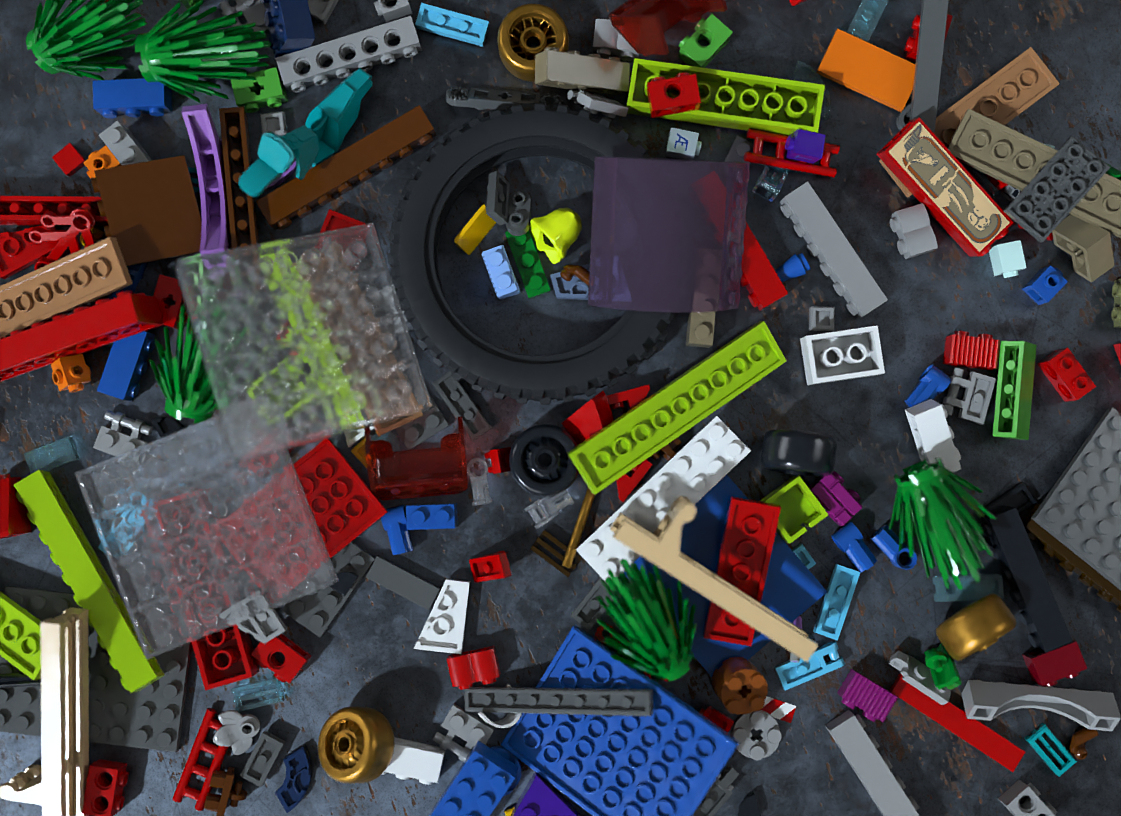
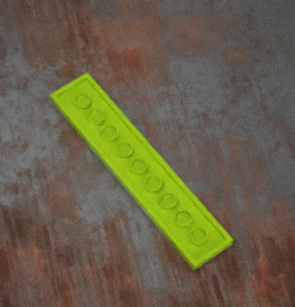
M759 321L567 454L592 494H597L786 362V359L766 323Z

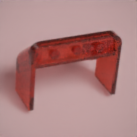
M628 0L609 14L612 26L637 53L643 54V56L651 54L667 55L669 49L664 32L681 20H688L690 23L696 22L706 12H725L728 9L725 0Z
M458 417L459 433L444 436L440 441L441 448L393 452V447L388 441H372L370 425H364L365 457L371 492L379 500L458 494L467 489L468 479L462 417Z

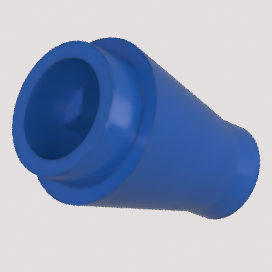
M800 253L798 255L794 254L775 271L781 282L805 275L806 271L811 268L804 255Z

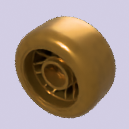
M521 5L509 12L499 27L497 43L501 61L512 75L521 80L535 82V55L545 51V48L556 47L559 48V52L565 53L569 50V36L565 22L556 11L545 5ZM531 43L539 44L536 48L528 47Z
M992 593L975 601L945 620L936 628V635L950 656L957 661H961L999 641L998 638L1016 627V619L998 595Z
M345 707L333 713L324 723L318 740V755L323 769L331 778L342 783H366L378 778L387 769L394 752V734L389 721L379 711L367 707Z

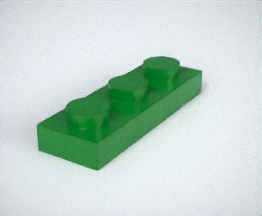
M528 230L522 236H513L506 231L505 235L528 298L531 299L551 292L530 231Z

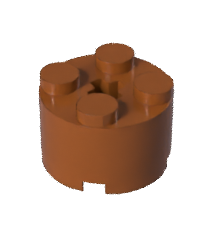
M743 657L726 659L712 676V687L718 698L728 711L733 714L742 715L761 710L764 707V701L768 692L767 682L763 675L751 662Z

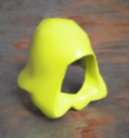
M570 208L556 209L543 217L531 219V237L535 241L537 250L544 251L551 263L557 264L566 257L568 249L577 240L582 230L581 218ZM543 233L550 239L554 248L545 244Z

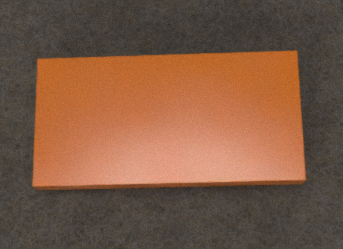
M837 28L816 73L902 112L913 90L915 64Z

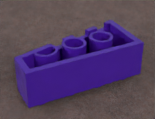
M536 772L533 773L512 811V816H582L551 783Z

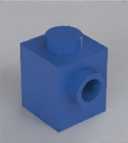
M1049 265L1040 269L1022 290L1038 305L1049 302L1068 281L1063 277V273L1058 268Z

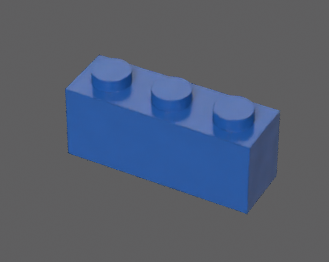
M144 78L93 81V109L105 118H117V115L140 117L141 114L163 116L164 113H172V89L160 82H147Z
M144 331L113 342L97 391L122 400L133 401L140 390V378L145 374L148 367L146 362L148 355L155 347V334Z

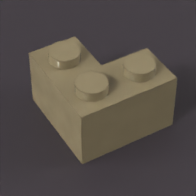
M1070 214L1052 231L1054 245L1072 256L1074 272L1088 281L1093 282L1114 267L1111 233L1108 230L1089 224Z

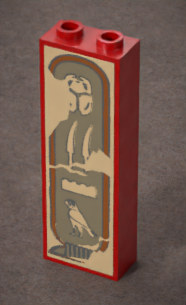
M920 117L910 120L876 154L915 198L924 204L926 210L969 257H981L987 254L992 248L991 245L996 240L1003 238L1009 232L1008 228L1014 223Z

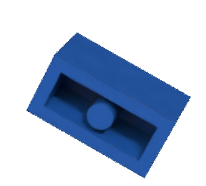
M457 503L407 505V530L451 529L458 527Z

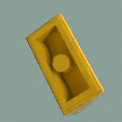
M482 205L454 239L455 245L467 255L474 251L496 224L486 214L485 205Z

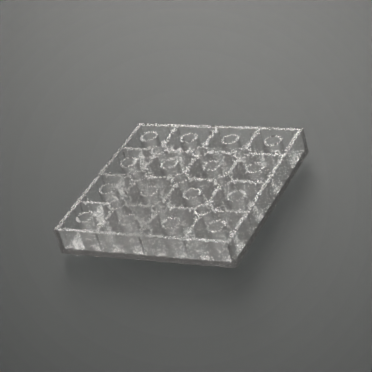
M374 223L178 260L175 271L235 464L418 414L432 407Z
M258 399L75 473L146 660L339 581L269 401L266 399ZM246 597L253 599L244 605L242 603V600ZM232 607L233 610H231V613L227 615L225 620L219 616L220 613Z

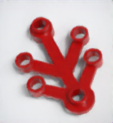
M76 208L71 212V215H57L52 211H46L40 219L45 227L52 228L55 225L71 226L68 230L45 231L41 227L32 228L29 232V239L34 243L59 241L48 256L38 259L34 265V270L46 266L45 264L48 265L57 261L68 246L71 254L80 251L77 239L79 232L82 233L86 244L84 248L97 243L98 241L94 239L91 230L96 223L94 214L85 208ZM46 217L51 218L53 222L48 221Z

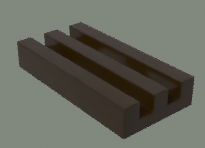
M544 529L530 549L565 576L569 577L577 564L582 560V557L576 553L571 569H565L537 548L540 544L561 561L564 560L565 556L543 541V539L547 537L565 552L568 547Z

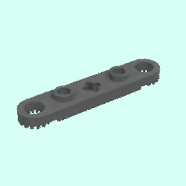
M451 87V89L449 88L446 91V102L448 104L459 107H472L477 110L498 108L499 110H506V107L520 103L525 108L529 106V103L537 102L545 103L547 107H552L553 104H563L564 102L563 98L559 97V95L555 96L553 94L551 96V94H548L547 96L535 92L472 87L471 90L464 87H459V89Z

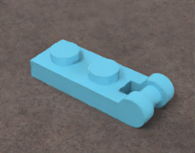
M836 641L828 642L822 647L817 648L808 662L800 658L799 663L788 660L774 666L783 689L786 691L844 666L845 662L843 657L838 654L837 650L839 647ZM829 654L831 660L825 663L823 656Z

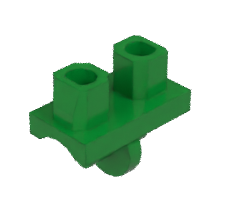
M942 643L939 647L924 652L926 656L925 663L930 669L936 688L940 690L947 687L949 690H952L962 684L954 659Z

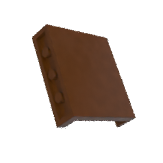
M185 155L94 170L95 177L91 178L94 192H100L102 201L97 203L101 217L106 216L108 226H104L106 237H116L126 266L193 253L200 254L202 221Z

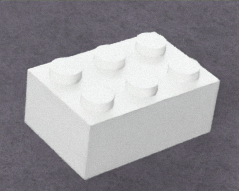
M878 326L809 335L800 339L807 385L869 377L885 373Z

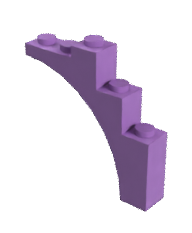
M207 104L183 106L181 113L192 145L200 189L202 214L200 254L207 270L231 267L233 255L222 139H219Z

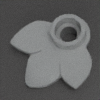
M234 710L220 713L218 718L223 726L216 731L213 742L223 747L231 746L234 755L246 752L252 746L253 737L259 732L260 722L258 718L252 714L241 715ZM249 725L251 729H245L243 726Z

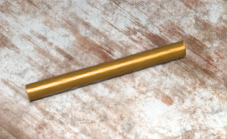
M589 487L587 488L562 566L570 569L595 494H592Z

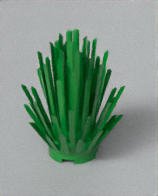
M46 0L44 8L41 2L39 6L37 5L34 29L30 30L26 36V46L28 50L32 49L35 57L38 59L35 63L44 71L54 75L65 72L81 78L86 76L104 80L102 76L83 71L99 73L107 71L105 68H128L126 65L97 64L114 63L122 60L123 57L90 56L135 45V40H128L134 39L136 34L124 36L106 43L103 42L147 24L144 17L135 20L143 16L138 13L125 17L130 14V11L143 5V0H136L129 5L127 4L134 0H90L75 13L73 12L86 0H72L58 18L56 16L66 0Z
M203 0L180 16L179 13L174 14L181 7V2L177 3L149 32L138 34L135 40V52H140L143 64L138 65L147 82H160L201 103L200 99L192 95L195 93L194 90L210 96L216 95L229 99L226 94L208 88L220 89L221 86L219 84L199 80V78L257 80L254 76H247V71L244 69L212 68L268 66L265 62H259L260 58H268L267 54L260 55L256 51L225 52L271 46L270 41L233 44L265 39L267 37L264 33L265 30L254 32L252 27H255L256 22L216 30L235 25L237 23L236 17L242 16L244 11L197 24L198 20L217 10V7L214 6L197 16H191L199 11Z
M208 294L204 297L196 327L198 304L194 302L193 312L188 316L184 352V305H181L180 321L177 322L176 357L172 358L167 327H164L165 350L159 341L155 339L161 365L157 364V370L154 361L149 359V363L166 399L164 410L178 420L186 417L194 419V423L197 424L209 422L212 420L215 410L235 397V394L249 383L243 382L228 393L246 373L248 368L245 367L252 361L255 355H250L230 379L228 378L241 360V356H237L229 367L248 326L243 328L241 334L240 330H238L230 338L239 306L234 308L225 330L232 302L228 304L227 310H220V294L215 296L208 323L206 320L212 296Z
M935 458L936 462L930 464L923 460L904 468V474L900 477L897 474L894 475L897 491L889 530L893 528L895 519L896 521L900 519L899 551L903 549L905 533L908 532L909 556L912 558L914 555L913 537L917 534L927 578L930 577L929 567L931 569L935 567L930 549L931 545L946 588L949 589L948 579L950 575L958 589L962 590L963 587L958 578V569L963 576H966L968 573L963 560H965L974 580L979 583L978 565L981 569H985L975 547L980 552L986 550L990 556L994 555L981 535L983 530L959 502L952 490L979 516H984V514L977 507L991 519H996V517L960 485L968 490H975L978 493L984 491L945 468L941 458Z
M621 559L620 563L628 577L627 579L623 572L619 573V578L623 585L614 576L610 568L607 570L610 577H606V581L601 579V583L615 604L608 596L605 597V600L610 607L606 605L601 597L596 596V599L632 644L605 622L597 619V622L609 631L613 637H606L603 641L616 648L620 655L628 659L617 655L610 656L611 658L628 664L631 668L648 673L652 680L659 682L658 679L666 678L669 682L674 681L690 670L689 663L691 659L694 660L691 648L697 628V623L693 625L696 606L695 604L691 606L688 623V599L684 600L683 609L682 583L678 580V629L672 591L670 588H667L666 592L657 565H654L657 582H655L653 574L648 572L647 575L643 564L639 571L636 563H632L630 566L626 559Z

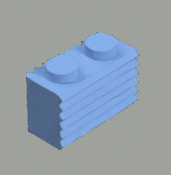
M504 245L484 251L482 257L497 298L503 300L519 294L520 289Z

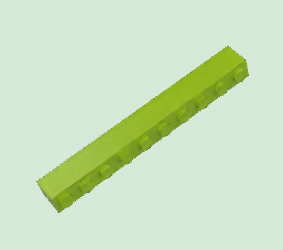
M37 470L14 484L17 490V499L22 504H25L29 511L27 516L38 527L40 531L39 538L45 545H48L52 552L50 554L52 561L61 568L64 582L71 586L74 591L73 597L75 602L80 607H83V609H88V624L96 630L98 643L102 648H106L110 655V664L119 671L123 687L130 691V693L138 692L165 676L50 472Z

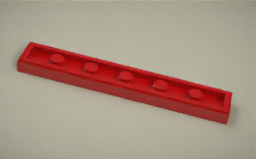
M899 674L889 690L891 693L1013 772L1025 754L1024 750L978 720L967 719L966 713L952 703L939 704L902 679L903 675Z

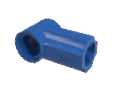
M931 364L919 377L920 382L904 402L907 406L913 407L927 400H933L949 386L952 379L934 364Z
M405 505L388 508V513L381 518L384 530L388 533L392 554L397 555L414 550L409 530H407Z
M851 521L831 535L837 547L843 553H846L859 572L868 570L877 562V559L862 540L864 538L861 532Z
M886 524L879 528L870 538L895 567L908 570L916 565V553L914 552L911 558L909 556V548L904 543L903 549L899 551V537L891 529L889 530ZM902 552H906L908 561L902 565L898 558Z

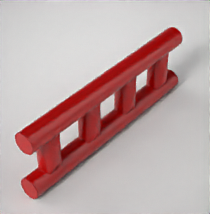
M748 129L747 138L754 139L753 153L745 152L744 161L828 177L836 176L837 169L829 167L831 154L839 153V145L824 143L820 165L785 159L787 135ZM764 141L777 143L775 157L762 155Z
M207 708L172 798L175 802H181L183 796L197 800L195 809L198 811H204L207 793H211L212 790L210 786L213 771H219L228 747L217 746L205 741L210 728L218 730L223 726L219 720L214 719L216 710L212 708ZM201 750L215 755L210 768L197 764ZM192 773L206 778L201 791L188 786Z

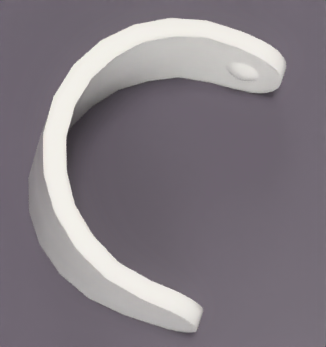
M481 711L478 713L486 723L497 728L513 726L522 714L508 713L502 720L493 722Z

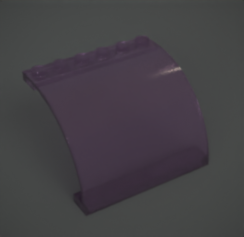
M595 157L588 305L649 312H714L738 309L750 163Z

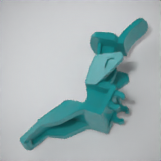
M359 68L337 85L309 113L305 125L281 137L272 132L264 133L258 149L259 159L240 176V188L249 196H259L282 173L288 171L295 159L296 177L299 180H303L311 166L315 167L338 152L345 135L358 117L361 99L373 85L371 81L372 76L362 68Z

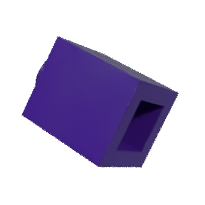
M801 129L796 130L786 140L785 149L788 150L786 158L814 164L822 159L826 135Z

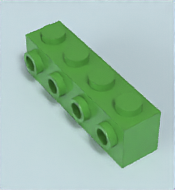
M1001 341L993 424L994 437L1029 440L1037 346L1026 341Z

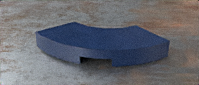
M306 745L283 759L286 766V778L275 794L286 813L296 807L302 800L311 782L312 762Z

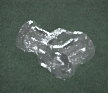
M474 457L466 465L474 498L472 506L492 503L493 498H490L488 489L487 463L479 457ZM475 462L483 466L478 475L474 471H470V468L474 467Z
M566 489L551 497L540 498L524 508V510L529 512L536 523L535 528L538 529L554 519L559 514L558 511L569 504L574 505L575 503ZM561 498H564V499H563L562 501H560L559 503L554 504L555 502H557V501L560 500ZM536 509H538V511L540 512V514H541V516H542L543 518H541V517L539 516V514H538V512L536 511Z

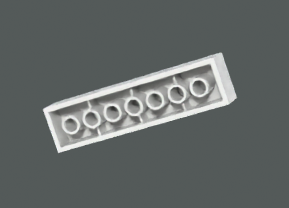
M716 416L584 541L576 551L603 580L606 581V577H610L607 572L608 568L618 578L619 573L624 572L620 563L621 559H626L631 565L641 556L613 537L614 532L610 530V527L620 512L653 533L673 502L676 501V498L680 497V495L685 496L695 505L751 450Z

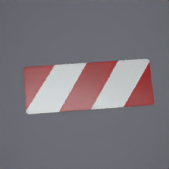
M766 696L764 707L761 710L768 712L774 718L791 723L796 706Z

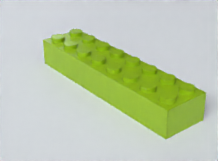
M634 58L627 101L628 114L651 117L647 82H651L656 77H665V79L675 78L677 74L687 72L690 75L696 74L701 100L699 110L656 118L747 131L750 128L787 136L798 129L818 133L825 85ZM669 90L667 95L671 98H676L679 96V93L676 90Z

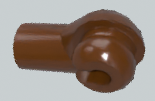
M567 264L560 273V276L566 281H571L573 276L578 277L589 287L597 280V277L579 265Z
M1083 728L1074 733L1069 747L1070 753L1079 760L1085 759L1088 755L1085 749L1086 742L1098 736L1097 730Z

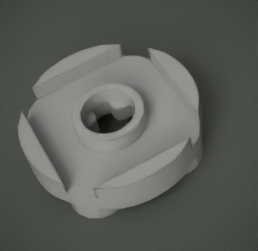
M763 710L739 715L732 727V736L739 741L736 747L738 751L744 756L757 761L774 753L782 737L776 720L772 715ZM752 729L756 731L762 730L760 739H751Z

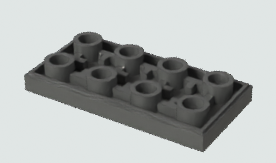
M1072 135L1003 212L1041 243L1109 170L1110 166Z

